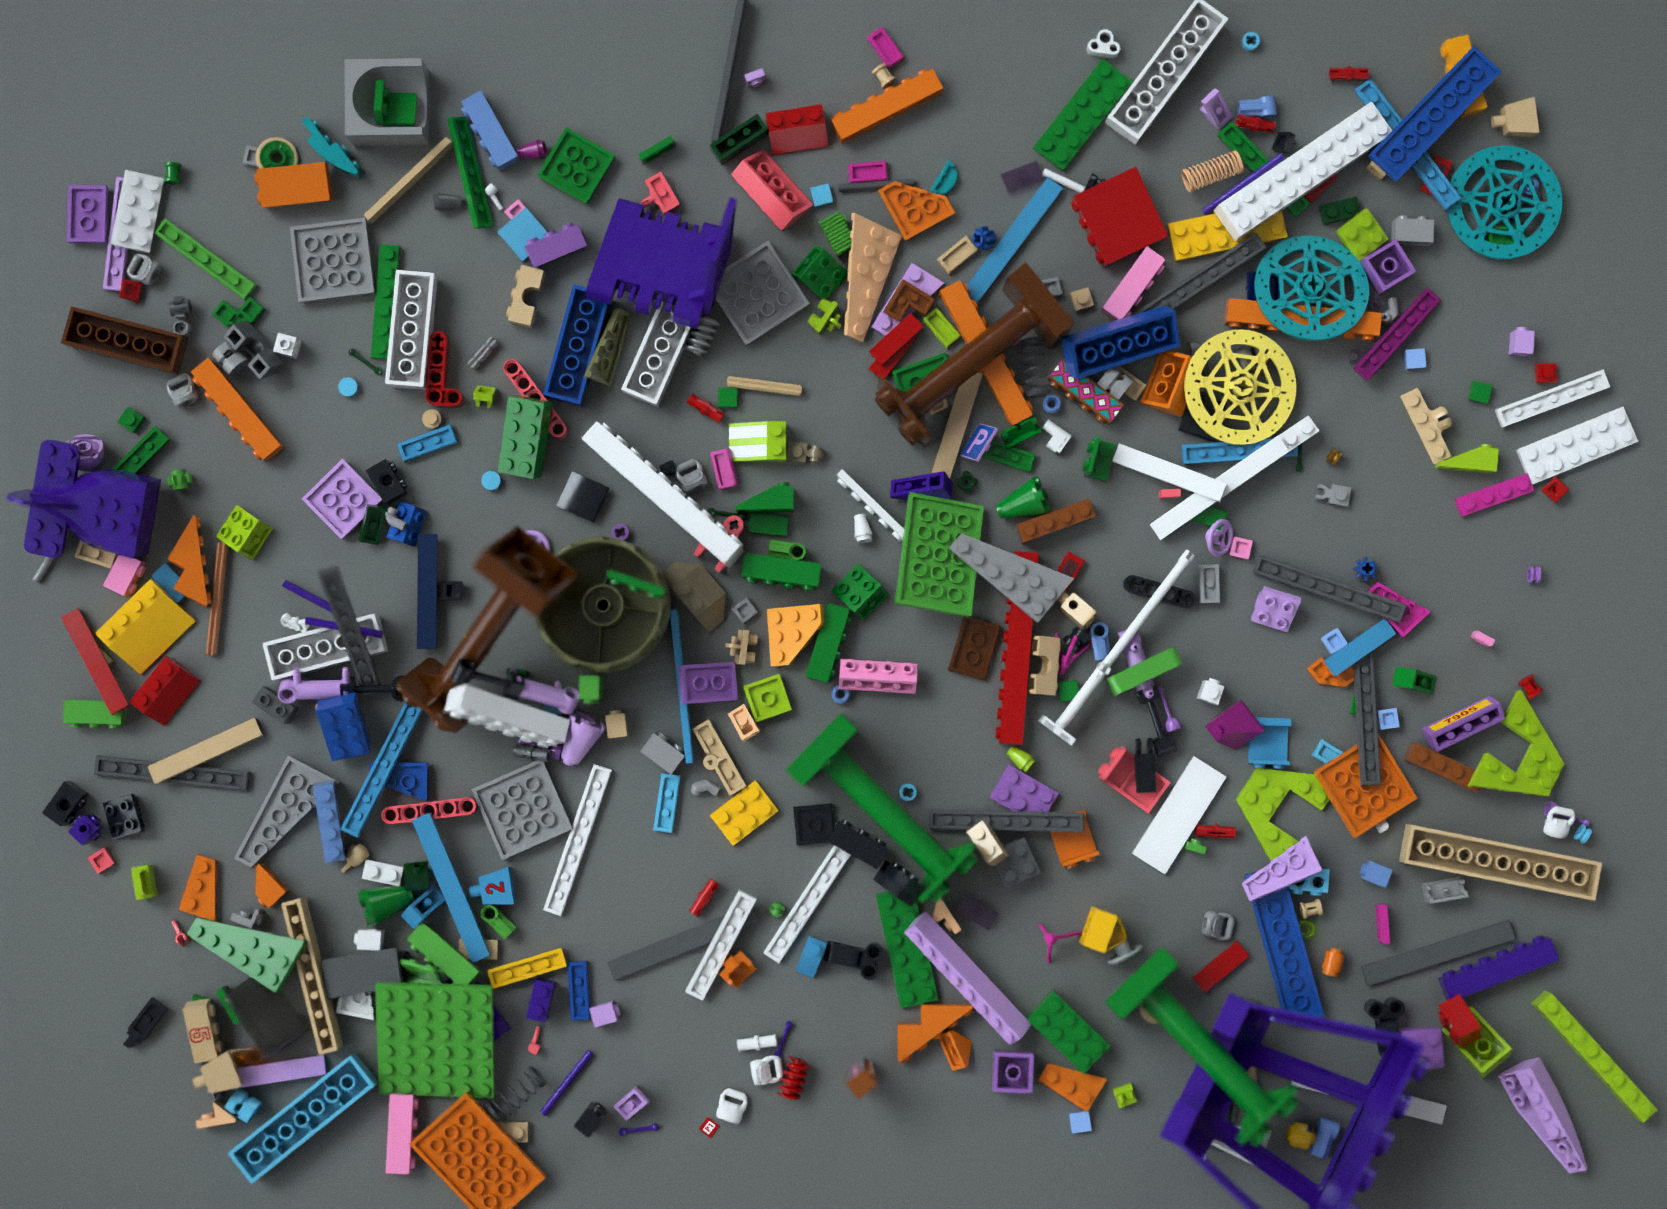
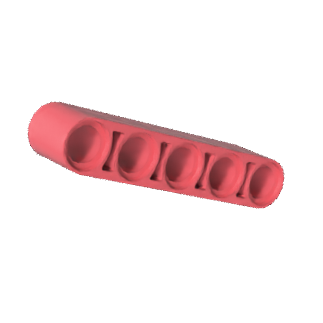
M511 359L505 362L503 366L504 372L522 396L532 398L535 395H539L541 400L548 401L518 361ZM517 365V372L510 374L509 367ZM523 380L529 381V386L526 389L520 388V383ZM552 407L549 432L558 440L564 439L568 435V428ZM561 425L564 428L563 432L559 435L555 434V427Z
M465 797L391 806L383 810L382 820L387 824L412 822L413 819L427 814L426 808L428 805L433 806L435 809L432 815L433 819L470 815L477 811L478 804L475 798ZM467 800L473 804L471 811H467L464 808V803ZM447 803H451L454 807L451 814L445 811ZM410 807L415 810L413 818L407 816V810ZM390 810H394L396 812V818L394 820H390L388 818V812Z

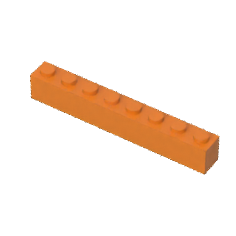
M958 280L940 290L939 295L965 343L968 344L988 327V324L983 316H979L977 312L979 307L974 299H970L968 295L970 291L966 283L962 284ZM1002 353L980 371L1010 426H1014L1033 415L1031 412L1033 407L1029 400L1025 401L1023 397L1024 390L1020 384H1016L1014 381L1015 374L1011 367L1007 368L1004 362L1006 357Z
M1232 298L1226 301L1224 324H1228L1230 328L1248 326L1250 330L1267 328L1269 332L1279 331L1262 313L1257 301ZM1292 305L1307 313L1305 305ZM1310 306L1312 314H1315L1316 307ZM1320 307V313H1323L1329 310L1330 308ZM1288 309L1281 311L1289 319L1299 324L1308 325V320ZM1339 309L1320 319V324L1322 326L1331 324L1342 318L1346 313ZM1365 311L1358 323L1342 335L1343 338L1355 339V337H1362L1364 341H1374V339L1380 336L1382 313Z

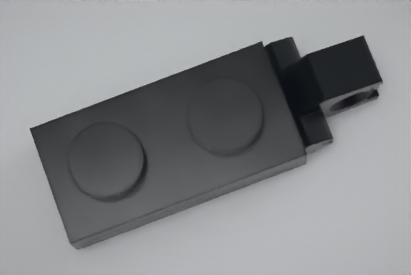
M151 997L128 1027L126 1033L129 1037L123 1045L130 1049L136 1042L141 1043L145 1040L169 1008L154 997Z

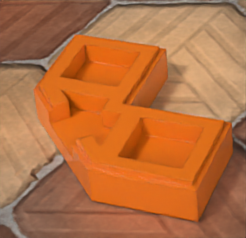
M1320 657L1306 668L1317 684L1347 687L1354 681L1353 665L1335 677L1324 663L1323 657Z

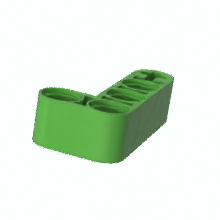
M1173 646L1105 680L1113 696H1116L1183 664V661L1176 647Z

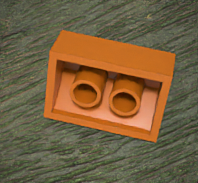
M1170 351L1159 353L1140 403L1164 413L1182 417L1187 404L1184 380L1192 357Z

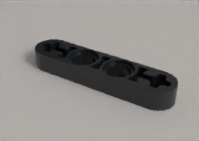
M1130 575L1123 581V587L1127 592L1147 598L1153 596V594L1149 595L1146 593L1145 587L1147 584H1153L1156 590L1162 584L1135 575ZM1134 579V583L1139 585L1141 581H1144L1141 592H1138L1139 587L1130 589L1127 581ZM1171 586L1170 589L1174 592V597L1171 600L1163 597L1161 602L1175 606L1190 608L1195 605L1197 598L1189 590ZM1178 591L1181 592L1179 596L1186 597L1189 594L1192 602H1189L1187 605L1185 600L1178 599V603L1175 602L1178 597Z

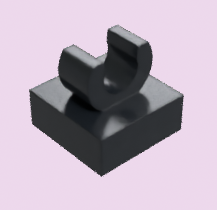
M1278 132L1271 149L1276 153L1293 154L1290 148L1292 145H1297V141L1294 140L1296 135L1292 132Z

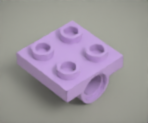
M1264 586L1262 592L1260 591L1257 596L1251 621L1288 632L1300 605L1301 597Z

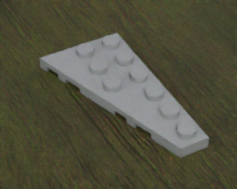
M962 533L948 548L1036 623L1040 621L1074 579Z
M288 755L234 859L249 867H253L316 806L313 788L315 783L335 780L336 787L340 781Z

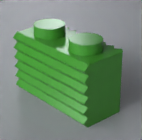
M839 211L819 222V227L837 258L851 250L852 241L850 230L847 226L849 221Z

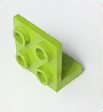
M236 505L216 537L236 552L253 560L274 528Z

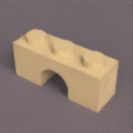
M521 265L520 270H517L515 276L517 285L511 292L512 305L511 307L508 306L506 313L510 324L533 329L537 310L535 307L526 305L524 298L530 291L542 292L546 275L544 270Z
M1031 636L1030 655L1040 658L1042 668L1038 674H1028L1027 693L1056 696L1058 688L1057 672L1059 671L1058 660L1061 651L1060 638Z

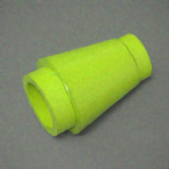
M1014 745L1006 753L1021 771L1027 772L1036 761L1032 755Z

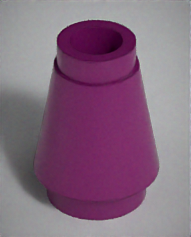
M536 140L517 149L520 159L543 158V156H547V148L544 141Z

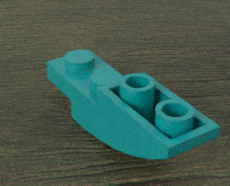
M307 116L301 120L313 135L307 139L308 143L325 161L350 176L362 177L359 172L361 170L360 166L355 160L351 162L348 158L350 153L344 145L339 146L337 142L333 144L326 134L323 136L319 131L322 128L315 119L311 121Z

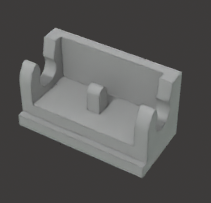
M1454 877L1422 883L1425 902L1432 904L1468 897V892L1464 890L1463 886L1465 884L1464 879Z

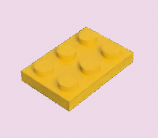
M755 780L709 816L732 846H734L779 810Z

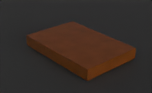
M963 617L948 670L985 681L1001 625L973 617Z

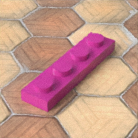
M1528 473L1454 500L1460 517L1533 492L1534 488Z

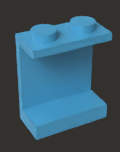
M1255 717L1265 731L1249 741L1248 763L1253 764L1255 768H1265V764H1273V768L1284 769V765H1290V761H1287L1288 726H1291V719Z

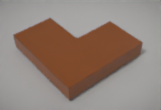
M902 279L883 313L897 322L901 321L908 307L926 316L935 299Z

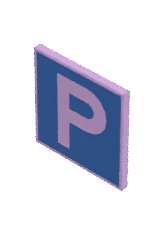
M979 423L960 456L978 462L984 451L987 452L991 446L989 443L998 429Z

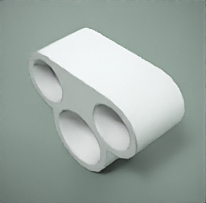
M1104 29L1098 33L1096 39L1090 40L1087 52L1092 56L1115 58L1120 51V45L1113 41L1112 32ZM1107 35L1110 41L1103 43L1100 40V36ZM1094 44V45H1096L1098 48H1097V49H1093V48L1091 47V45ZM1110 47L1116 48V51L1112 52Z

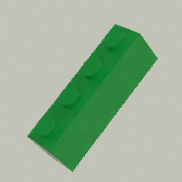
M831 603L827 604L824 613V624L819 630L805 677L828 683V680H833L835 669H832L834 661L838 662L841 654L838 647L840 643L844 644L847 634L843 632L845 624L849 625L852 614H849L850 609Z

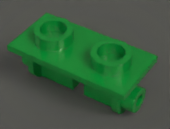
M1029 417L1020 422L1019 427L1014 425L1000 433V437L1008 449L1042 433L1035 417Z

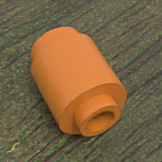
M1332 947L1330 951L1326 950L1322 964L1323 974L1338 977L1345 958L1342 950Z

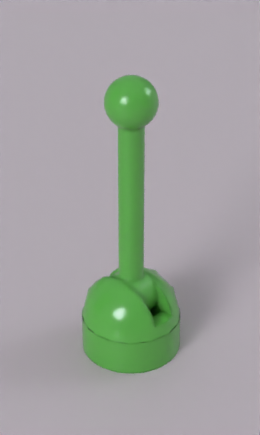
M781 902L772 903L769 909L770 914L773 917H781L785 912L784 905Z

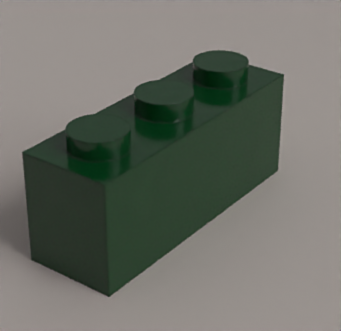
M757 113L710 144V149L722 166L769 135L768 128Z

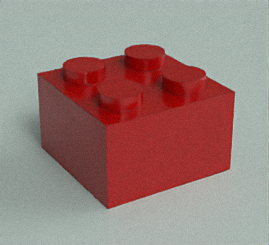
M1460 994L1439 1005L1438 1015L1440 1018L1438 1019L1444 1029L1448 1028L1450 1032L1449 1037L1454 1045L1458 1044L1462 1049L1481 1038V1026Z

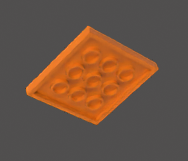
M1379 733L1381 785L1360 786L1358 743L1313 771L1353 838L1358 837L1418 799Z

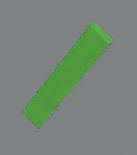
M166 218L155 230L154 234L245 301L256 289V284Z

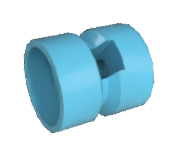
M238 1088L228 1100L224 1109L232 1114L237 1113L238 1118L247 1124L257 1113L262 1102L254 1096L248 1097V1092Z

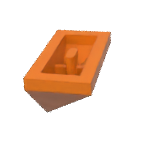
M953 1030L944 1032L938 1039L952 1071L966 1068L969 1063L972 1041Z

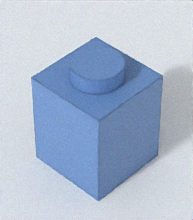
M1367 860L1366 864H1362L1359 873L1361 874V879L1386 888L1393 870Z

